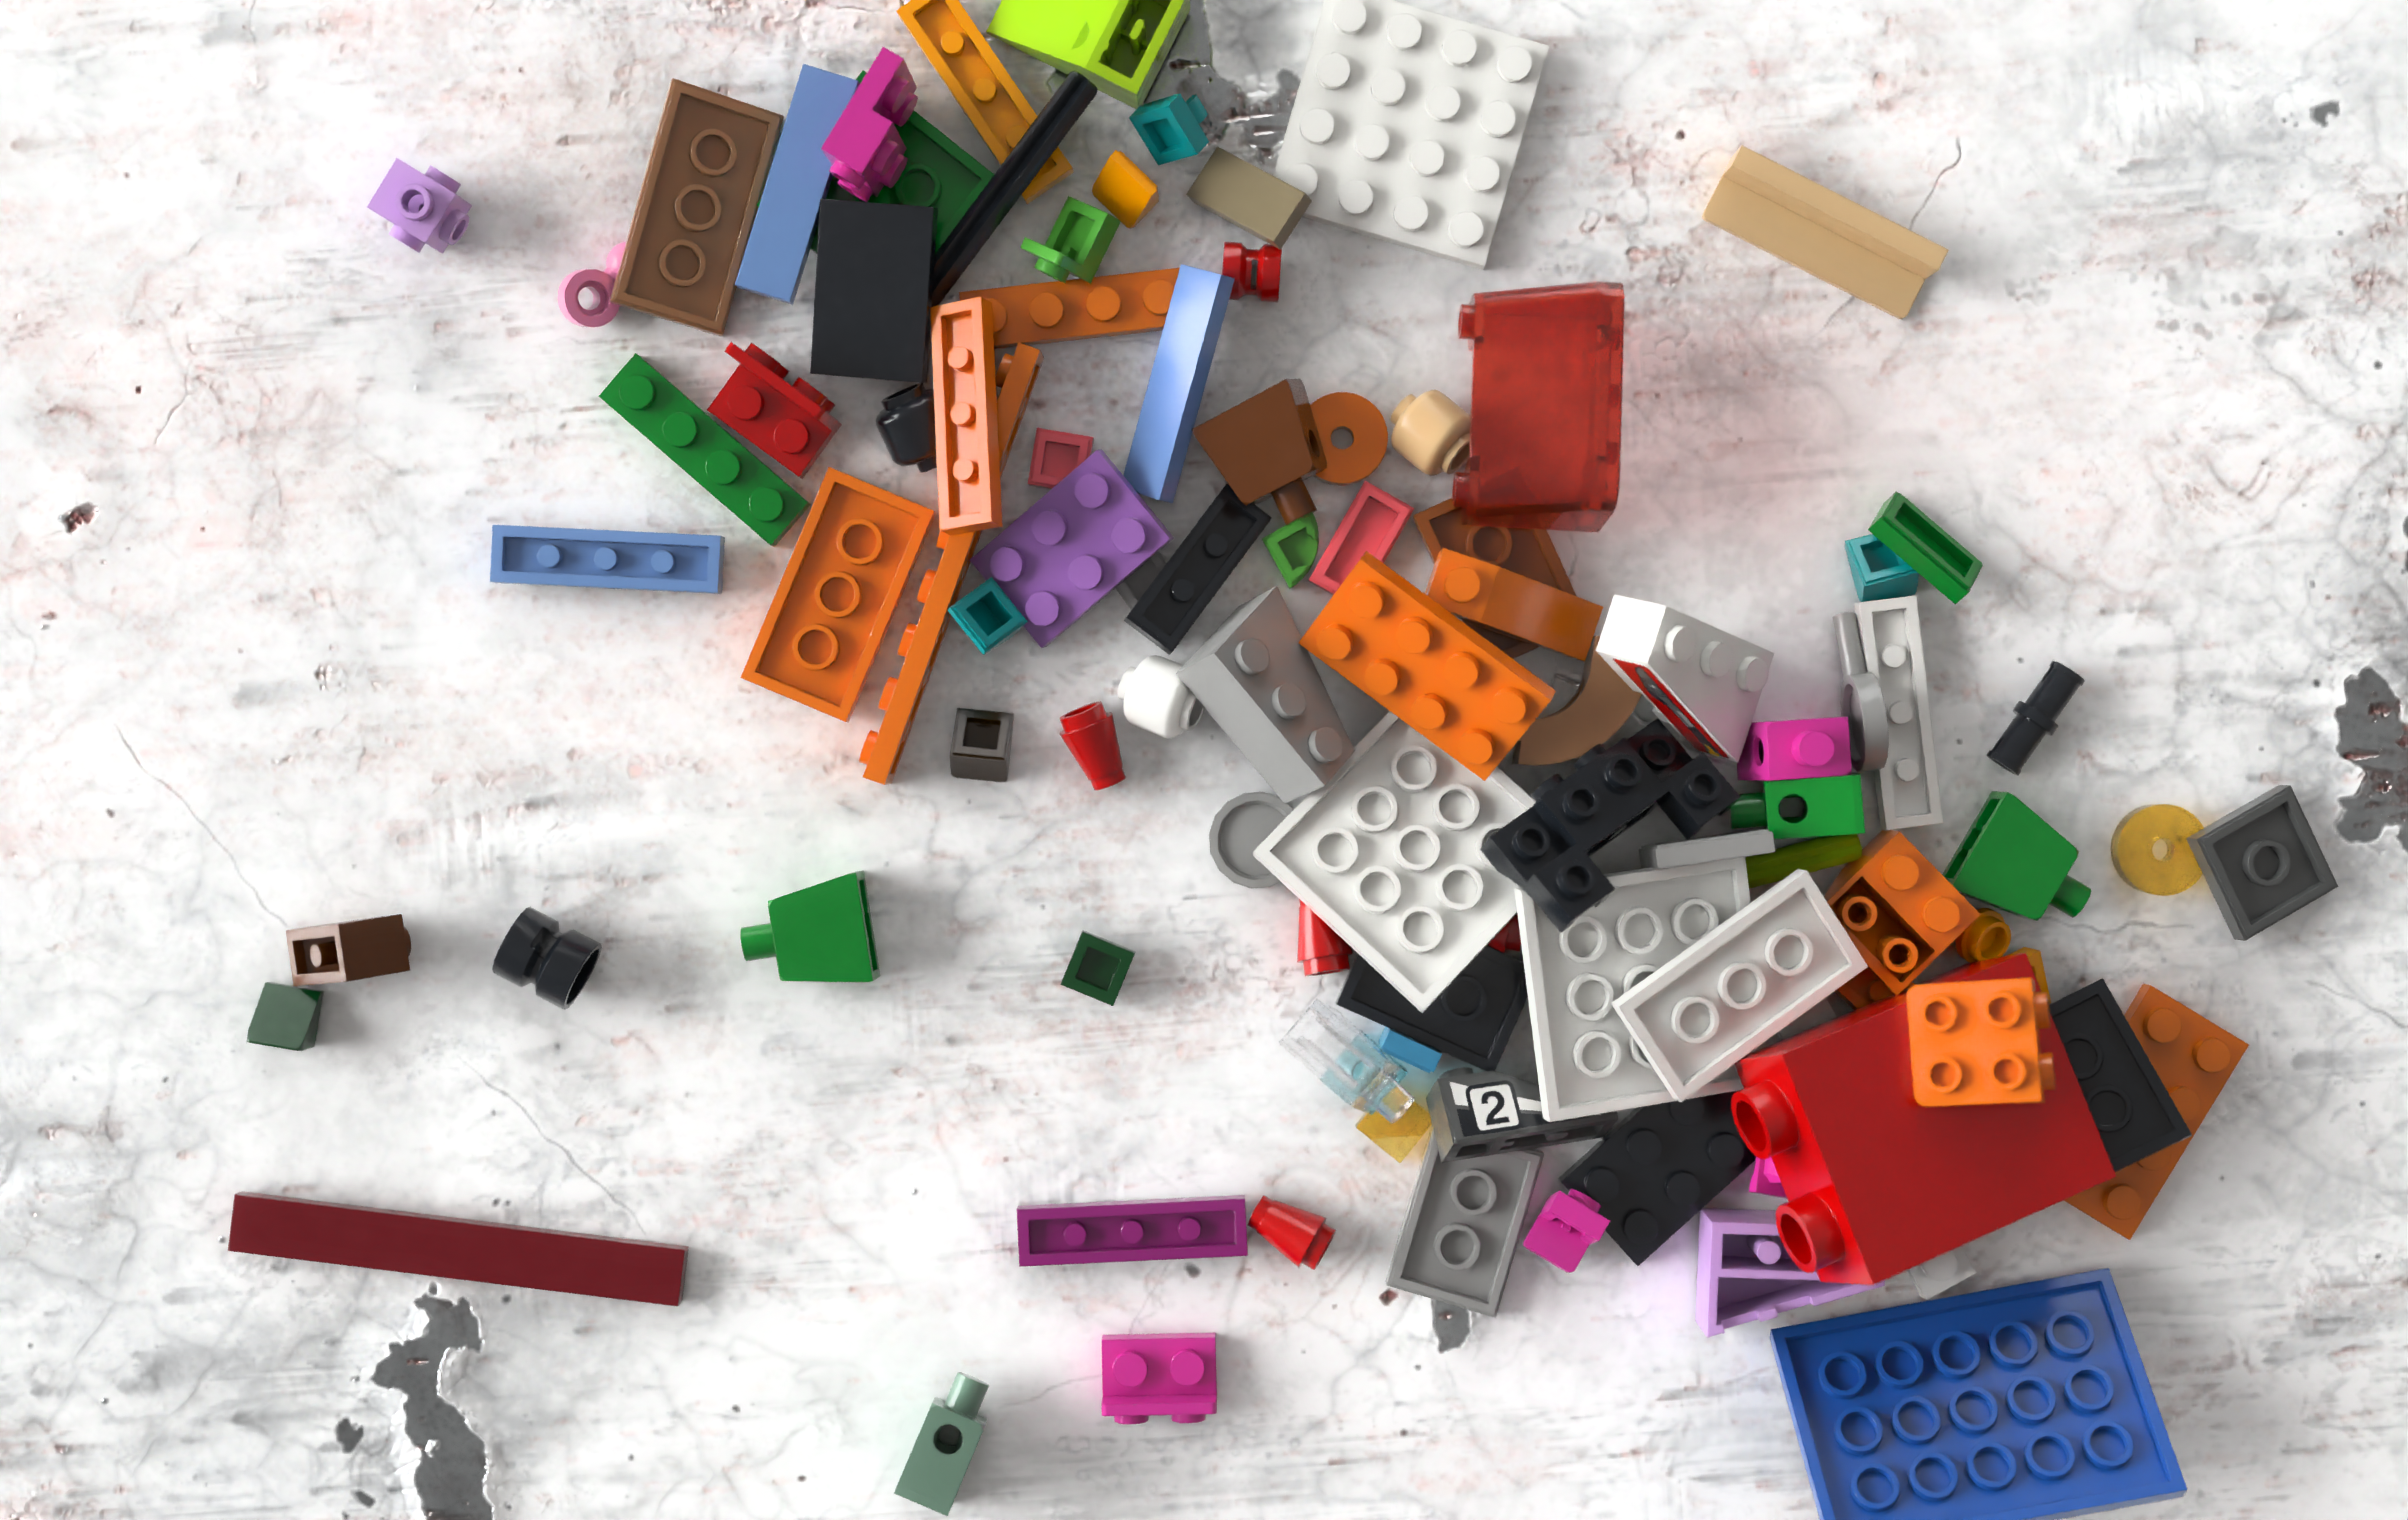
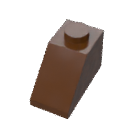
M402 914L285 930L294 986L348 982L410 971L408 957L411 953V939L409 932L404 927Z

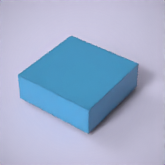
M1386 1026L1378 1041L1383 1052L1428 1073L1435 1071L1442 1056L1440 1050Z

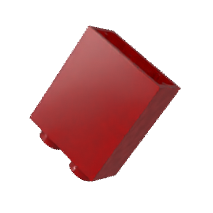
M2026 953L1967 963L1919 983L1936 984L2032 978L2035 982L2036 992H2042ZM1911 987L1904 989L1899 995L1892 994L1752 1052L1736 1062L1734 1065L1744 1089L1735 1092L1731 1099L1734 1122L1744 1143L1756 1157L1762 1160L1772 1158L1789 1201L1777 1208L1776 1225L1781 1241L1793 1262L1806 1273L1816 1271L1820 1282L1875 1285L2117 1177L2051 1013L2050 1028L2039 1029L2041 1053H2053L2056 1089L2044 1090L2045 1103H2000L1932 1107L1920 1105L1914 1097L1906 997Z

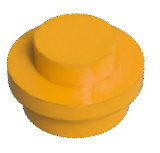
M1990 908L1977 909L1981 915L1956 938L1957 953L1961 958L1970 963L2002 957L2009 947L2011 930L2005 923L2002 915Z

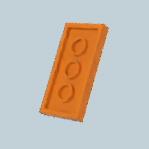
M828 467L740 678L844 722H849L936 516V512Z
M1368 551L1364 553L1298 643L1484 781H1486L1550 703L1556 690Z
M2144 983L2124 1016L2192 1136L2116 1172L2117 1177L2064 1200L2129 1240L2249 1044L2160 990Z

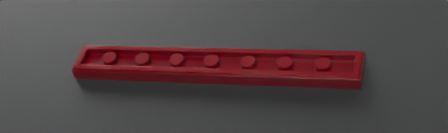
M244 1191L234 1194L228 1251L670 1306H679L682 1303L689 1246Z

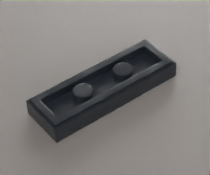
M1226 484L1124 621L1170 655L1272 517L1255 504L1248 506L1243 504L1230 485Z

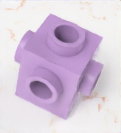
M396 158L367 208L393 223L394 226L389 235L420 253L426 243L443 254L448 244L454 245L463 236L469 223L467 213L472 205L456 194L461 184L430 165L424 175Z

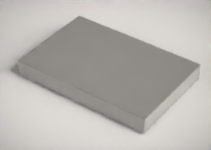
M1431 1126L1385 1281L1386 1285L1496 1318L1544 1158L1543 1151L1527 1149L1441 1163L1433 1126Z

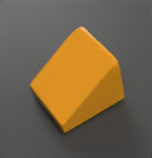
M1115 150L1110 155L1092 188L1093 195L1121 223L1130 229L1135 227L1159 202L1158 186L1121 150L1119 152Z

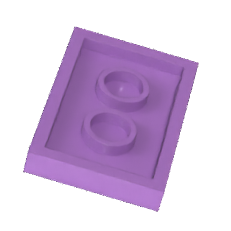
M1100 449L1091 454L972 557L970 561L985 580L991 577L995 580L1028 621L1024 628L1038 645L1044 648L1158 553L1174 537L1105 452Z

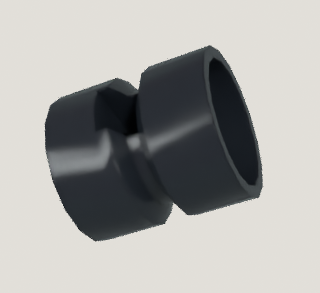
M528 907L519 915L506 934L495 957L492 970L493 973L520 987L526 986L529 983L535 984L537 996L565 1010L572 1005L587 983L598 961L602 946L597 941L574 929L564 934L559 932L558 921Z

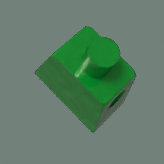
M1852 772V775L1762 781L1763 792L1739 794L1740 798L1730 808L1732 829L1766 826L1769 832H1773L1774 839L1865 833L1861 775L1856 772ZM1802 797L1804 810L1800 816L1782 817L1780 815L1779 805L1783 798Z
M1991 792L1942 874L1961 895L2034 921H2038L2043 916L2049 904L2073 918L2082 911L2091 894V888L2067 875L2078 857L2079 851L2009 792Z
M864 870L855 871L768 901V910L771 923L741 928L740 938L745 960L753 961L776 957L781 981L870 982L880 977Z

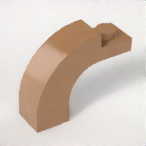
M1593 636L1584 663L1582 679L1574 696L1560 710L1549 716L1538 718L1531 724L1515 744L1512 764L1550 765L1578 758L1594 746L1605 743L1624 725L1635 710L1642 693L1633 691L1597 653L1596 649L1600 636Z

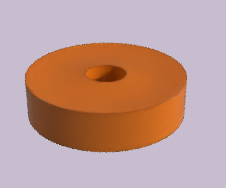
M1336 392L1317 399L1310 407L1326 457L1327 468L1315 474L1314 477L1327 484L1338 486L1352 485L1366 479L1380 465L1387 449L1388 432L1382 414L1369 400L1353 393ZM1338 429L1347 430L1353 439L1351 446L1346 449L1336 448L1331 442L1332 433Z

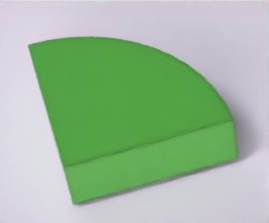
M1313 513L1295 523L1285 525L1262 538L1265 547L1289 589L1297 585L1307 575L1317 555L1319 531Z

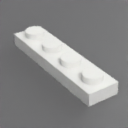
M1917 596L1854 603L1866 672L1873 673L1878 680L1885 702L1888 721V758L1884 768L1874 770L1881 830L1944 824Z

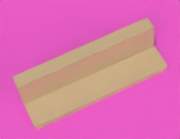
M1743 145L1731 157L1702 214L1704 221L1898 319H1903L1908 315L1923 283L1928 277L1939 270L1949 251Z

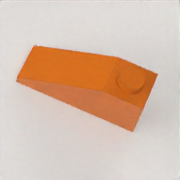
M1443 548L1437 555L1425 591L1427 596L1463 622L1583 662L1586 660L1603 606L1505 568Z

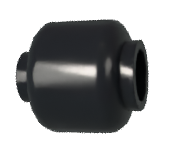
M918 383L883 399L881 403L884 409L876 418V426L894 463L900 466L917 464L920 473L937 468L934 389L926 390L923 383Z

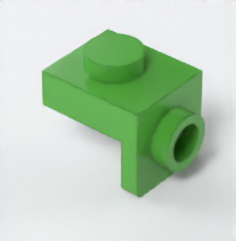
M1068 196L1045 245L1025 237L1020 248L1037 257L1038 260L1034 268L1051 278L1065 283L1070 274L1091 284L1121 221L1105 211Z

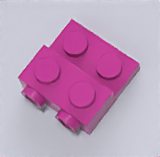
M884 46L821 147V150L832 164L829 172L839 179L838 185L865 202H868L871 195L878 197L884 185L892 188L903 173L907 164V158L903 154L907 148L894 125L896 124L901 127L906 123L918 100V96L914 94L917 86L904 59Z

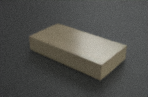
M1218 146L1186 194L1195 204L1280 250L1312 202L1305 192Z

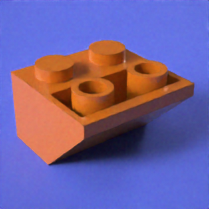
M1882 830L1862 849V856L1858 860L1849 862L1842 868L1824 895L1825 900L1863 957L1868 968L1894 995H1899L1981 915L1900 831Z

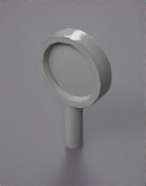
M1844 612L1833 617V624L1844 676L1841 686L1840 705L1841 717H1848L1851 764L1857 772L1879 770L1886 765L1889 747L1885 702L1876 676L1871 672H1866L1855 613Z
M1265 792L1243 793L1227 801L1215 815L1209 832L1210 854L1219 871L1233 883L1248 888L1271 887L1281 882L1253 856V851L1294 809L1289 804L1284 803L1280 797Z

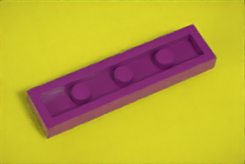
M1245 1195L1022 1205L1016 1209L1019 1267L1248 1256Z

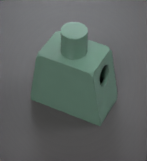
M958 1372L946 1401L934 1398L894 1494L948 1516L986 1425L987 1419L977 1414L989 1384L970 1375ZM944 1425H952L960 1430L961 1435L957 1444L947 1445L939 1439L938 1436Z

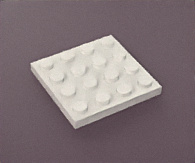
M1324 0L1273 176L1305 192L1312 202L1303 214V218L1483 270L1549 46L1394 0Z
M1389 711L1354 747V753L1326 786L1310 792L1253 851V856L1423 1014L1517 914L1514 888H1519L1520 886L1499 873L1480 849L1491 835L1531 808L1536 801L1498 767L1495 768L1486 781L1482 780Z
M1745 857L1664 869L1649 867L1604 874L1615 890L1599 906H1593L1580 915L1562 933L1521 887L1514 888L1542 1114L1545 1120L1554 1122L1677 1101L1671 1096L1611 1003L1751 903ZM1767 1041L1758 1046L1752 1052L1767 1047ZM1735 1065L1729 1067L1687 1099L1744 1089Z

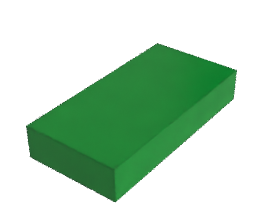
M1897 491L1884 502L1868 531L1955 605L1969 593L1983 567L1981 561Z

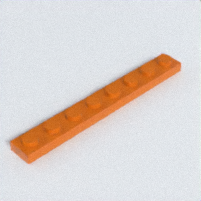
M1018 342L1014 356L1007 353L1004 354L996 374V386L1002 388L997 401L1000 480L1044 360L1041 350ZM982 530L957 535H949L942 531L939 533L936 547L944 551L937 571L928 569L922 580L917 601L924 603V607L918 624L908 623L903 633L898 655L905 657L898 679L890 676L883 689L878 708L886 711L879 733L870 730L864 742L859 758L860 763L867 765L863 778L883 785H889L893 782L952 617L947 610L958 600L971 564L970 559L974 556Z

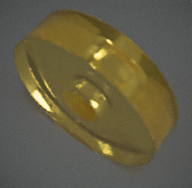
M2148 804L2140 806L2124 816L2113 833L2111 858L2114 868L2126 884L2140 892L2161 896L2181 893L2193 886L2203 874L2186 838L2204 827L2192 813L2175 805ZM2162 839L2167 845V854L2164 858L2158 860L2154 857L2152 848L2157 840Z

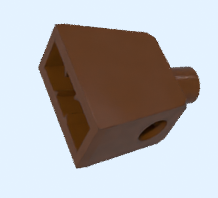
M1285 379L1192 429L1198 442L1240 501L1246 506L1259 504L1273 497L1286 526L1317 511L1303 481L1327 468V461L1305 386L1301 379Z

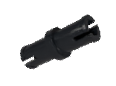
M2052 661L2049 665L2050 668L2026 702L2019 701L2013 709L2016 716L1993 749L1989 750L1986 755L1996 764L2018 776L2021 773L2022 767L2046 734L2050 736L2054 734L2058 728L2055 720L2079 686H2082L2085 682L2081 676L2059 662Z

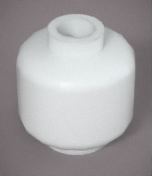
M1154 655L1145 658L1137 668L1129 667L1125 671L1119 684L1118 698L1124 700V715L1130 724L1165 738L1177 737L1184 730L1192 731L1196 727L1203 714L1204 707L1177 676L1176 673L1183 666L1182 664Z

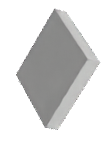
M1769 829L1745 830L1688 840L1641 846L1642 849H1638L1641 869L1649 867L1664 869L1776 852L1773 832H1769Z

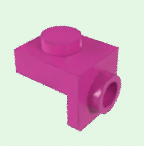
M1570 1189L1568 1195L1558 1191L1550 1195L1546 1200L1523 1245L1526 1249L1566 1273H1572L1576 1270L1588 1246L1600 1241L1610 1220L1598 1214L1601 1205L1589 1196L1574 1189Z

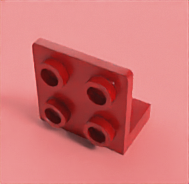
M730 342L724 352L739 362L740 365L707 410L803 479L842 425L830 414L835 404L800 377L797 378L792 386L784 381L790 371L752 342L745 351Z

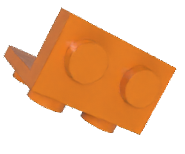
M2032 978L1919 984L1912 986L1908 990L1906 997L1915 1100L1920 1105L1932 1107L2000 1103H2045L2044 1090L2056 1089L2053 1053H2041L2039 1029L2050 1028L2048 993L2036 992L2035 982Z

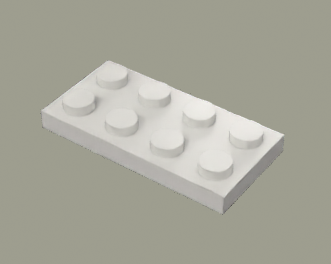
M1797 869L1611 1004L1671 1096L1675 1100L1683 1102L1862 972L1868 965L1808 871Z

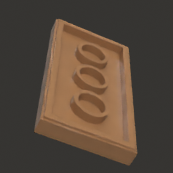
M674 78L671 80L609 302L713 335L723 336L737 287L735 282L759 208L756 204L760 201L783 122V115Z

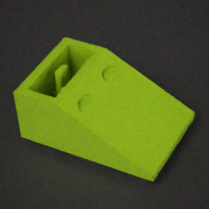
M1002 0L986 33L1067 75L1072 71L1080 72L1094 83L1099 91L1137 109L1143 104L1190 11V0Z

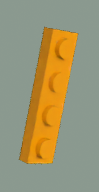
M911 0L896 10L899 18L1001 166L1037 118L1036 113L959 0ZM1059 147L1055 149L1022 193L1021 197L1026 204H1029L1074 173L1072 166Z

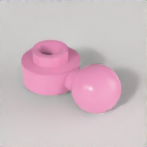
M626 242L619 243L612 248L606 261L607 269L604 271L596 269L577 270L570 273L562 281L558 291V304L561 312L570 322L581 327H600L609 323L616 316L620 305L609 301ZM583 288H588L593 294V303L588 309H584L578 301L579 292Z

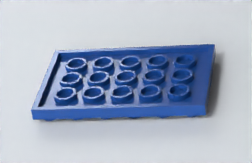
M2109 1268L1775 1328L1770 1331V1342L1820 1520H2060L2181 1498L2188 1490Z

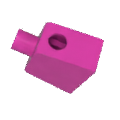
M1848 717L1752 722L1739 762L1737 763L1738 780L1769 781L1852 775ZM1760 739L1762 741L1764 749L1763 763H1761L1759 757Z

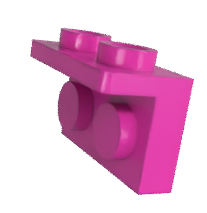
M1216 1333L1102 1335V1416H1114V1421L1119 1424L1145 1423L1149 1420L1148 1415H1171V1420L1177 1423H1198L1206 1419V1414L1217 1413Z

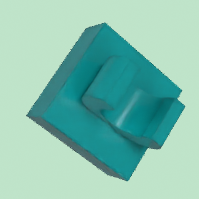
M1179 93L1142 104L1129 117L1158 165L1198 155L1209 143L1208 138L1199 125L1207 117L1208 112L1197 94L1192 95L1186 102Z

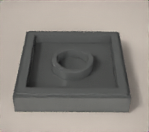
M2291 785L2276 786L2186 838L2235 940H2248L2338 887Z

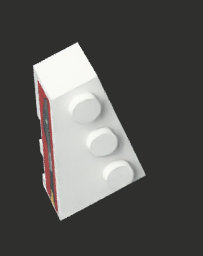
M1614 595L1598 642L1597 653L1633 691L1642 693L1654 706L1651 711L1659 720L1671 724L1680 734L1678 740L1686 749L1738 763L1762 689L1768 679L1774 653L1668 606Z

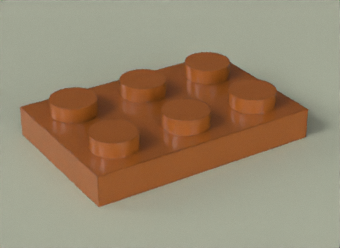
M1519 468L1413 515V520L1433 564H1435L1438 553L1443 548L1505 568L1576 596ZM1464 622L1512 659L1538 648V646Z

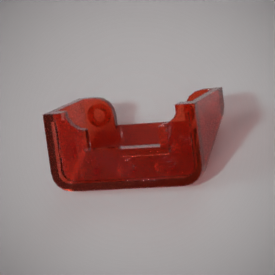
M1596 281L1474 293L1469 305H1460L1458 319V338L1468 339L1469 351H1473L1469 458L1465 471L1454 473L1452 487V506L1462 507L1461 525L1599 532L1615 511L1620 483L1624 339L1623 284L1621 282Z

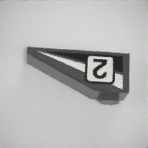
M1469 1067L1456 1068L1441 1074L1426 1097L1441 1163L1603 1138L1619 1119L1617 1111L1549 1122L1543 1118L1539 1084L1493 1070L1473 1073V1069Z

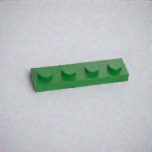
M634 354L599 395L603 401L769 545L775 547L811 505L638 354Z

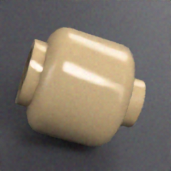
M1430 390L1417 398L1410 394L1397 405L1391 415L1390 421L1395 424L1391 435L1392 447L1421 472L1429 476H1435L1442 472L1447 474L1454 473L1466 462L1477 444V438L1473 436L1475 429L1473 417L1440 391Z

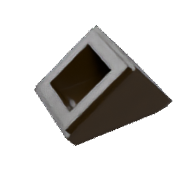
M957 708L950 750V769L953 777L993 782L1007 781L1014 713Z

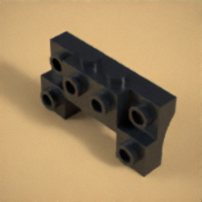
M1657 718L1629 739L1623 738L1607 750L1601 744L1591 748L1575 762L1573 766L1577 771L1566 779H1563L1559 773L1547 779L1531 794L1536 801L1535 804L1491 835L1480 850L1499 873L1520 886L1536 902L1562 933L1580 915L1593 906H1599L1615 890L1610 881L1590 859V856L1650 814L1657 805L1688 840L1708 821L1717 815L1721 816L1727 812L1740 798V795L1704 753L1692 759Z

